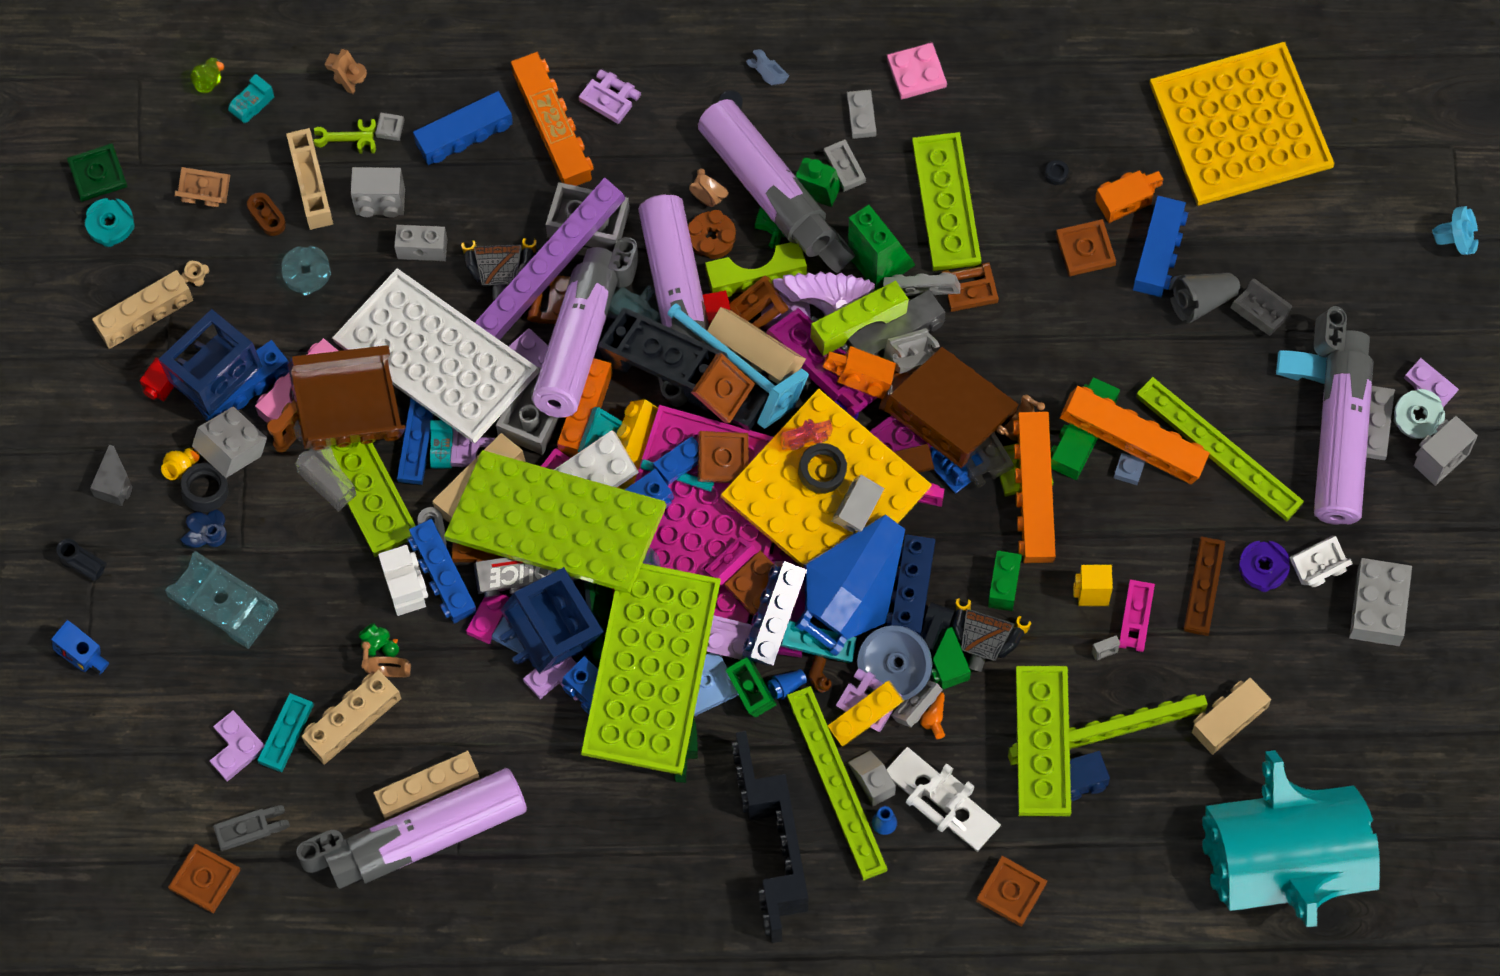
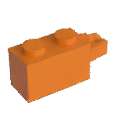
M1140 170L1135 173H1126L1115 182L1102 184L1097 189L1095 200L1108 223H1111L1151 205L1153 194L1155 193L1154 189L1163 184V177L1159 171L1147 176L1145 173L1142 174Z
M850 346L845 355L829 351L825 357L823 368L837 374L838 383L883 399L892 385L896 363Z

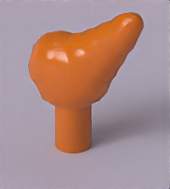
M943 692L937 696L935 702L920 717L922 727L932 729L936 739H941L945 736L940 724L943 719L945 700Z

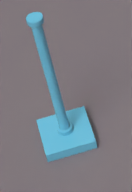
M677 303L669 309L667 314L669 317H675L709 346L727 353L729 360L737 368L769 393V397L757 422L764 429L795 408L809 376L805 370L800 369L775 386L685 314Z

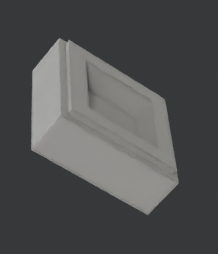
M380 113L375 133L376 137L400 141L404 116Z
M1117 635L1093 644L1091 653L1095 660L1118 653L1120 642Z

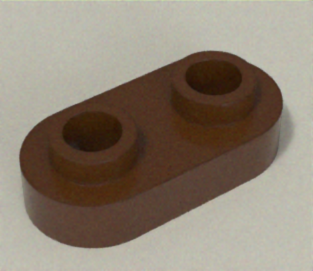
M264 193L251 195L247 201V207L254 220L267 235L277 236L281 234L286 227V222L280 210L268 195ZM258 206H264L262 210L257 209ZM272 223H277L276 227H270Z

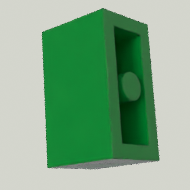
M997 551L988 608L1013 611L1021 554Z
M746 657L725 669L748 713L753 717H757L777 705L751 659Z

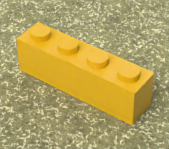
M645 399L630 402L625 409L622 425L616 433L637 470H639L658 411V407ZM637 474L617 488L625 490L634 484Z

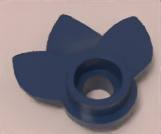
M216 509L210 511L208 515L196 512L187 516L186 523L190 531L181 538L183 544L198 548L205 544L211 547H218L225 542L227 531L224 527L225 516L221 511Z

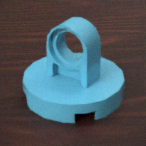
M1467 206L1456 207L1453 211L1452 222L1440 224L1432 230L1435 242L1439 245L1455 243L1461 255L1474 254L1477 251L1478 240H1474L1473 233L1478 231L1477 222L1473 211L1467 209Z

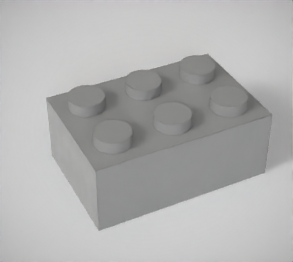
M558 182L546 222L547 237L551 238L593 190ZM625 197L626 199L584 246L600 247L613 252L615 244L622 238L630 211L629 198Z
M538 374L501 414L496 428L498 436L502 433L513 443L543 455L562 417L549 416L541 412L534 405L532 395L539 376Z
M1365 558L1361 559L1357 569L1350 639L1400 646L1405 633L1412 566Z

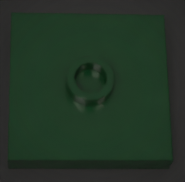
M113 143L67 158L82 202L128 187Z

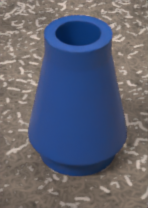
M799 669L794 672L772 676L767 685L774 699H784L788 694H791L801 685L807 683L805 673Z
M883 806L875 813L872 818L873 829L883 835L890 834L896 829L897 818L890 807Z

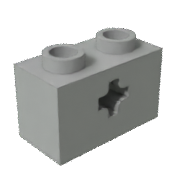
M397 225L395 237L397 259L446 261L447 234L445 227Z

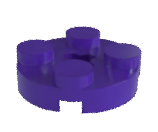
M1255 541L1249 544L1242 552L1239 572L1244 581L1253 588L1262 592L1275 589L1283 584L1288 576L1290 569L1288 553L1276 542ZM1269 561V570L1259 568L1260 564L1258 562Z

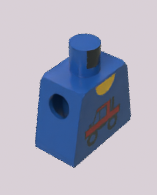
M69 620L63 624L51 639L53 651L83 672L92 668L98 674H102L109 665V662L100 656V646Z

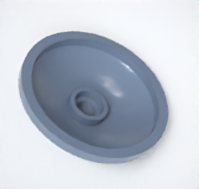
M891 625L877 629L865 639L859 650L857 665L858 669L866 673L871 672L882 683L890 680L898 693L902 695L903 700H907L920 693L928 683L932 671V657L926 642L919 634L907 627ZM898 657L903 660L901 667L896 664ZM868 688L871 693L874 691L873 688Z

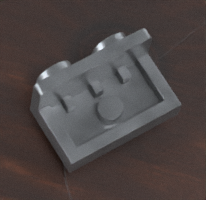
M1252 279L1247 289L1233 302L1230 308L1270 336L1284 323L1292 305L1256 279Z

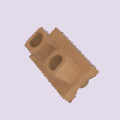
M342 49L339 55L330 54L325 62L326 68L334 72L335 81L342 84L348 93H354L356 83H362L367 75L365 67L362 64H357L348 50Z

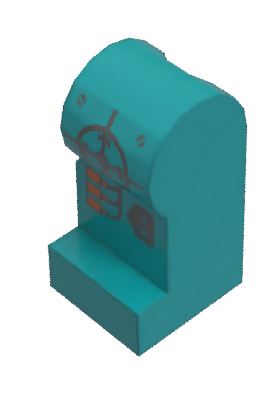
M257 74L249 80L250 84L245 90L231 101L228 108L229 112L243 123L248 122L254 115L256 116L274 98L272 87Z
M430 420L431 468L451 469L453 428L442 420Z

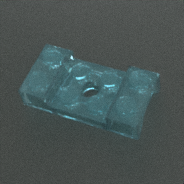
M196 551L192 554L187 570L177 583L165 589L170 599L187 610L190 608L248 649L278 611L276 602ZM219 593H226L228 599L224 603H216L214 601L215 596Z

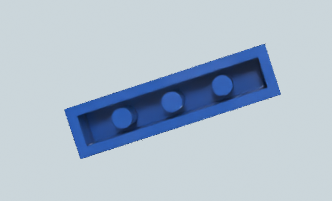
M499 91L414 131L415 143L428 165L439 163L450 154L462 152L467 146L475 142H483L490 135L507 130L513 125L512 114Z
M1157 196L1134 283V291L1162 297L1163 290L1169 289L1172 276L1167 274L1169 268L1174 269L1177 254H1173L1174 248L1180 247L1183 233H1179L1180 225H1186L1189 213L1184 211L1186 202Z

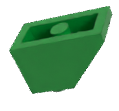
M952 627L947 629L933 659L931 671L933 682L939 683L942 690L970 680L971 674Z

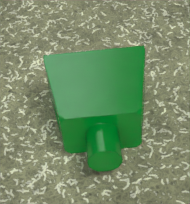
M803 158L795 177L816 202L832 207L841 188L836 169L823 164L820 160Z

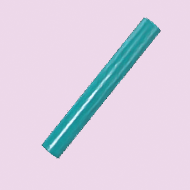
M643 459L641 469L649 472L653 471L654 462ZM687 473L676 480L710 492L714 486V482H698V477Z

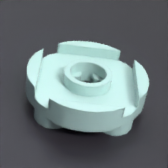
M1425 389L1413 390L1403 395L1396 403L1394 423L1406 436L1413 439H1425L1428 435L1431 436L1438 432L1436 429L1445 420V410L1443 411L1442 402L1435 393ZM1420 408L1424 409L1425 419L1420 418L1416 420L1413 411Z

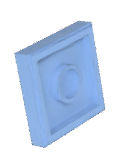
M711 652L706 654L694 716L739 696L725 670L727 666L719 654Z

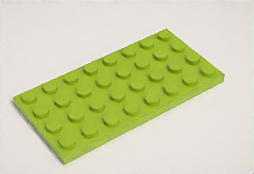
M482 450L444 537L450 542L554 572L564 567L571 577L630 593L667 505L665 501Z
M642 563L630 593L615 589L581 755L682 775L721 579Z

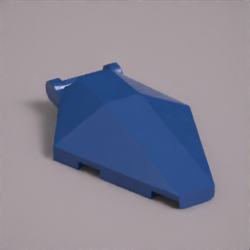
M883 515L869 525H866L861 532L856 531L835 544L831 549L805 563L804 569L807 570L804 577L805 611L798 619L795 627L800 631L805 630L828 647L830 653L837 656L848 639L885 624L905 529L887 515ZM812 616L837 633L838 637L836 640L810 622Z

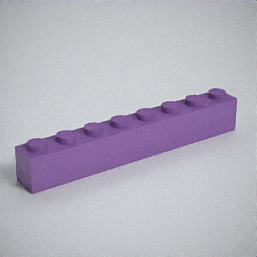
M604 177L475 323L500 340L626 199L623 193Z

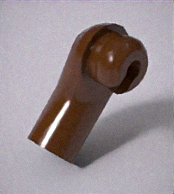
M815 656L808 679L817 691L826 692L832 685L831 680L827 679L823 674L826 659L821 656Z

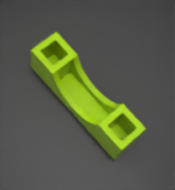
M791 242L777 245L770 262L757 269L742 268L736 265L729 257L705 263L706 276L711 293L726 290L728 297L734 293L745 292L765 275L773 281V279H783V275L791 274L796 276L797 273L807 274V265L803 251L798 244Z
M895 280L811 324L810 338L822 356H824L829 351L832 352L844 346L847 340L862 327L877 321H883L887 324L906 314L909 299Z

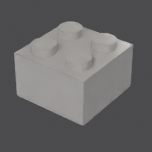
M352 167L351 197L356 215L363 217H372L373 215L396 217L397 215H404L405 186L401 168Z
M233 406L199 426L192 447L227 478L261 457L267 437Z
M1457 416L1450 421L1444 420L1436 429L1438 432L1433 437L1428 435L1420 443L1419 446L1421 448L1415 454L1417 459L1414 467L1435 486L1469 456L1478 436Z

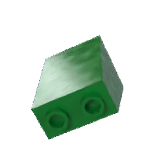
M870 205L849 217L848 246L855 253V257L851 261L866 280L869 279L870 282L875 284V291L883 287L884 277L902 275L915 266L911 257Z

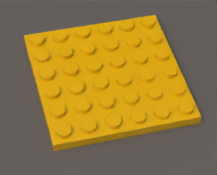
M1285 42L1150 79L1151 89L1197 206L1334 167L1333 158Z
M818 389L721 494V498L804 568L805 563L834 547L835 544L853 534L831 521L854 478L863 475L885 488L866 525H869L883 515H887L899 524L931 488L932 484ZM818 443H827L837 447L844 454L847 462V472L841 485L834 491L825 494L815 493L807 489L801 482L798 474L799 462L804 451ZM817 455L809 461L808 471L813 479L819 482H827L835 477L837 465L831 457Z

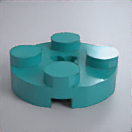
M100 199L94 202L87 210L86 230L95 242L105 247H112L114 244L124 241L135 228L130 207L120 199ZM109 218L111 220L115 218L114 224L106 226L105 219Z

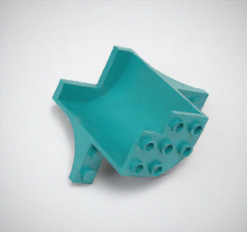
M1275 750L1266 751L1265 762L1262 763V772L1265 777V785L1262 786L1263 798L1206 806V816L1202 818L1206 839H1203L1202 847L1204 854H1208L1214 867V874L1210 875L1212 889H1216L1220 901L1225 903L1229 911L1288 903L1293 906L1297 917L1301 918L1306 927L1317 926V908L1325 901L1345 894L1379 890L1380 859L1377 834H1373L1371 828L1373 818L1368 805L1355 786L1325 790H1310L1299 787L1287 779L1284 762Z

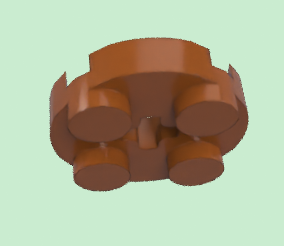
M713 210L696 216L688 225L692 248L697 255L701 257L702 255L709 256V259H717L727 255L732 250L736 239V229L731 219L721 211ZM708 232H717L716 239L707 238Z

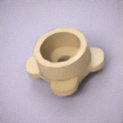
M189 261L185 266V273L181 277L185 282H192L195 286H202L205 275L209 273V267L197 261Z

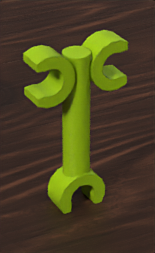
M359 119L358 129L360 132H327L322 127L314 128L315 135H322L323 137L321 139H314V145L316 147H323L328 142L358 141L357 148L359 154L363 152L362 148L365 145H370L371 152L375 153L376 145L373 140V133L376 131V122L374 119H371V126L365 128L363 127L362 119Z

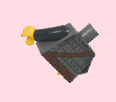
M524 238L522 246H476L474 240H472L473 245L470 248H466L464 242L461 244L467 270L476 282L482 283V286H492L493 300H495L533 258L536 252L537 241L534 240L533 245H526V238Z
M960 598L956 600V612L952 627L959 645L962 646L961 649L971 653L968 663L969 668L982 672L986 658L996 661L997 658H1005L1017 648L1024 634L1028 632L1031 621H1029L1028 625L1022 626L1019 623L1022 616H1019L1014 624L971 610L970 600H968L966 606H960Z

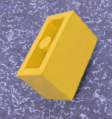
M1081 565L1080 574H1075V582L1073 584V596L1078 598V606H1109L1113 589L1112 565Z

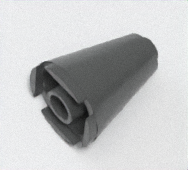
M1232 273L1177 275L1171 279L1169 290L1173 289L1174 297L1170 298L1171 304L1180 320H1187L1186 323H1191L1237 296L1240 282Z

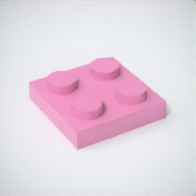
M933 43L887 55V61L901 99L947 87V82Z

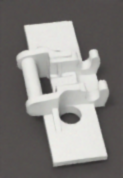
M907 747L886 769L893 782L910 795L906 801L909 806L913 805L938 826L937 829L940 832H943L947 827L950 828L977 852L1001 826L1000 823L968 798L972 794L974 786L969 781L964 786L952 776L953 768L948 764L943 767L942 772L939 774ZM919 777H926L930 781L926 785L920 784L917 786L915 784ZM927 796L948 815L945 818L924 802L921 797ZM960 809L966 810L969 814L968 820L964 822L958 821L955 818V812Z

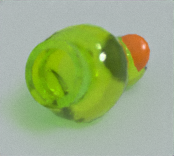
M209 58L205 64L197 65L193 68L190 78L199 92H211L218 85L221 79L220 71L224 69L223 63L217 58Z

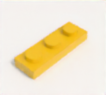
M890 680L886 681L829 724L828 728L841 746H845L903 703L904 700Z

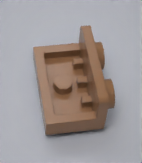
M181 167L178 191H175L174 196H180L182 202L195 203V200L199 199L205 200L204 205L219 207V203L227 202L230 175Z

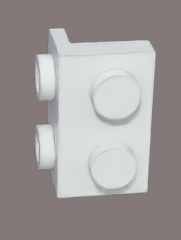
M1331 536L1289 557L1301 584L1311 585V587L1323 584L1325 582L1324 578L1332 574L1333 576L1343 574L1347 571L1346 567L1353 564L1351 559H1346L1336 536Z

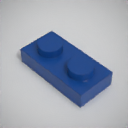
M691 436L653 463V468L658 471L667 485L698 465V442Z

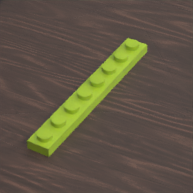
M1154 377L1136 394L1137 399L1189 442L1198 443L1203 446L1204 450L1210 452L1208 457L1286 522L1303 505L1304 501Z
M811 686L788 694L787 699L862 879L866 880L887 872L884 859Z
M1196 694L1184 697L1182 701L1176 703L1166 701L1154 709L1141 708L1132 715L1124 716V714H1119L1111 717L1110 721L1103 723L1093 721L1081 729L1069 728L1070 749L1197 715L1206 711L1208 703L1205 695L1197 697ZM1017 743L1009 748L1008 758L1011 765L1018 764Z

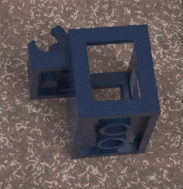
M212 309L159 358L169 383L209 416L262 367L253 342ZM211 324H214L217 335L206 345L197 341L194 344L200 350L188 362L182 358H179L177 361L174 360Z
M564 567L514 592L500 609L510 627V630L499 636L500 641L506 643L517 637L524 651L511 659L517 665L529 659L539 674L587 650L603 633L602 628Z

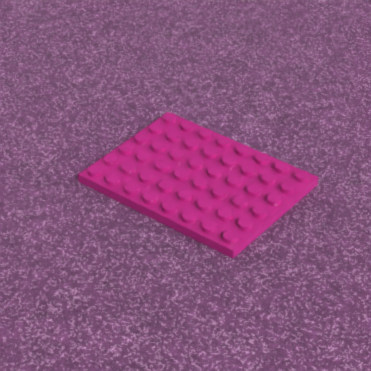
M659 405L642 461L645 459L655 462L691 436L698 442L699 431L748 433L750 464L774 437ZM641 464L635 482L650 473L641 469ZM698 465L689 470L687 474L698 477ZM675 480L668 485L673 492L674 499L672 504L663 513L643 563L709 576L705 569L740 536L750 542L757 550L751 559L760 550L768 558L773 542L721 498V494L731 483L714 482L713 489L710 492ZM742 565V566L733 574V576H734L744 565ZM725 583L720 585L714 615L748 623L750 613L723 586ZM612 588V596L614 597L615 589Z

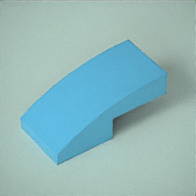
M1280 350L1277 357L1276 374L1297 381L1303 377L1324 384L1327 357L1304 352Z

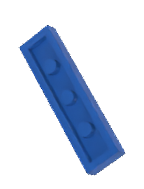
M412 398L410 400L397 480L402 483L423 485L431 437L430 420L434 419V414Z

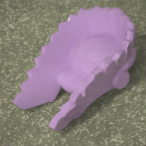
M821 271L816 275L811 273L806 275L797 273L796 276L791 274L783 275V279L778 278L772 281L774 288L780 294L789 298L791 302L802 301L810 303L822 310L825 316L872 293L875 289V284L870 282L869 279L864 281L862 277L856 278L852 274L848 276L842 273L835 275L831 272L824 274Z

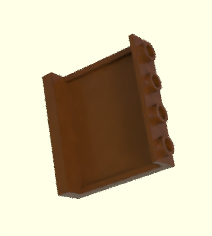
M389 345L291 357L288 369L304 449L312 448V450L318 451L331 445L341 448L355 442L371 444L378 439L394 441L402 436L406 428L405 425L400 423L388 365V358L390 356Z
M941 347L889 395L884 410L962 468L968 462L971 453L996 430L998 425H1001L1007 419L1011 420L1019 404L996 388L991 382L980 376L974 369L959 360L954 354Z

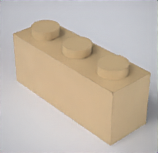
M1251 678L1245 682L1239 681L1230 690L1232 693L1227 698L1220 697L1212 705L1214 709L1208 714L1205 712L1201 713L1193 721L1195 725L1192 734L1212 755L1269 707L1270 697Z

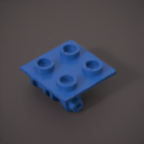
M931 446L930 448L934 465L933 470L955 494L993 465L979 447L971 453L968 462L962 468Z

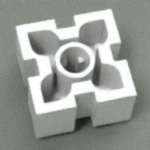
M405 545L379 553L382 570L397 616L426 607L424 598H427L428 594L415 552L410 553L408 546Z

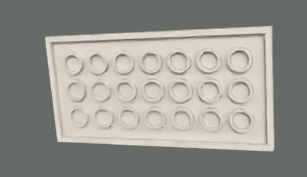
M398 268L332 338L344 350L389 345L390 356L388 358V365L392 384L474 444L540 373L537 366Z

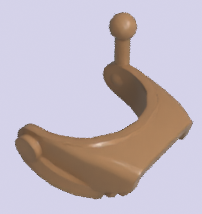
M698 169L695 182L689 186L690 192L700 202L709 207L719 204L729 194L717 181L706 176L704 169Z
M1027 394L1021 397V404L1013 418L1004 427L998 425L996 432L1006 435L1013 441H1018V435H1013V420H1017L1019 412H1035L1034 406L1040 411L1044 410L1045 404L1043 402H1037Z
M367 641L362 643V668H364L366 673L374 674L380 670L385 677L401 678L410 676L411 664H409L407 659L385 656L368 657L370 643ZM379 663L399 664L401 667L379 666Z

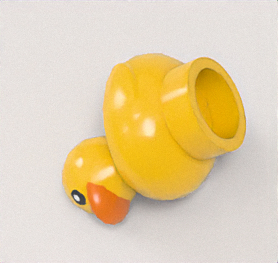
M187 448L184 452H168L161 466L162 474L169 480L181 479L184 472L197 463L199 453L194 448Z

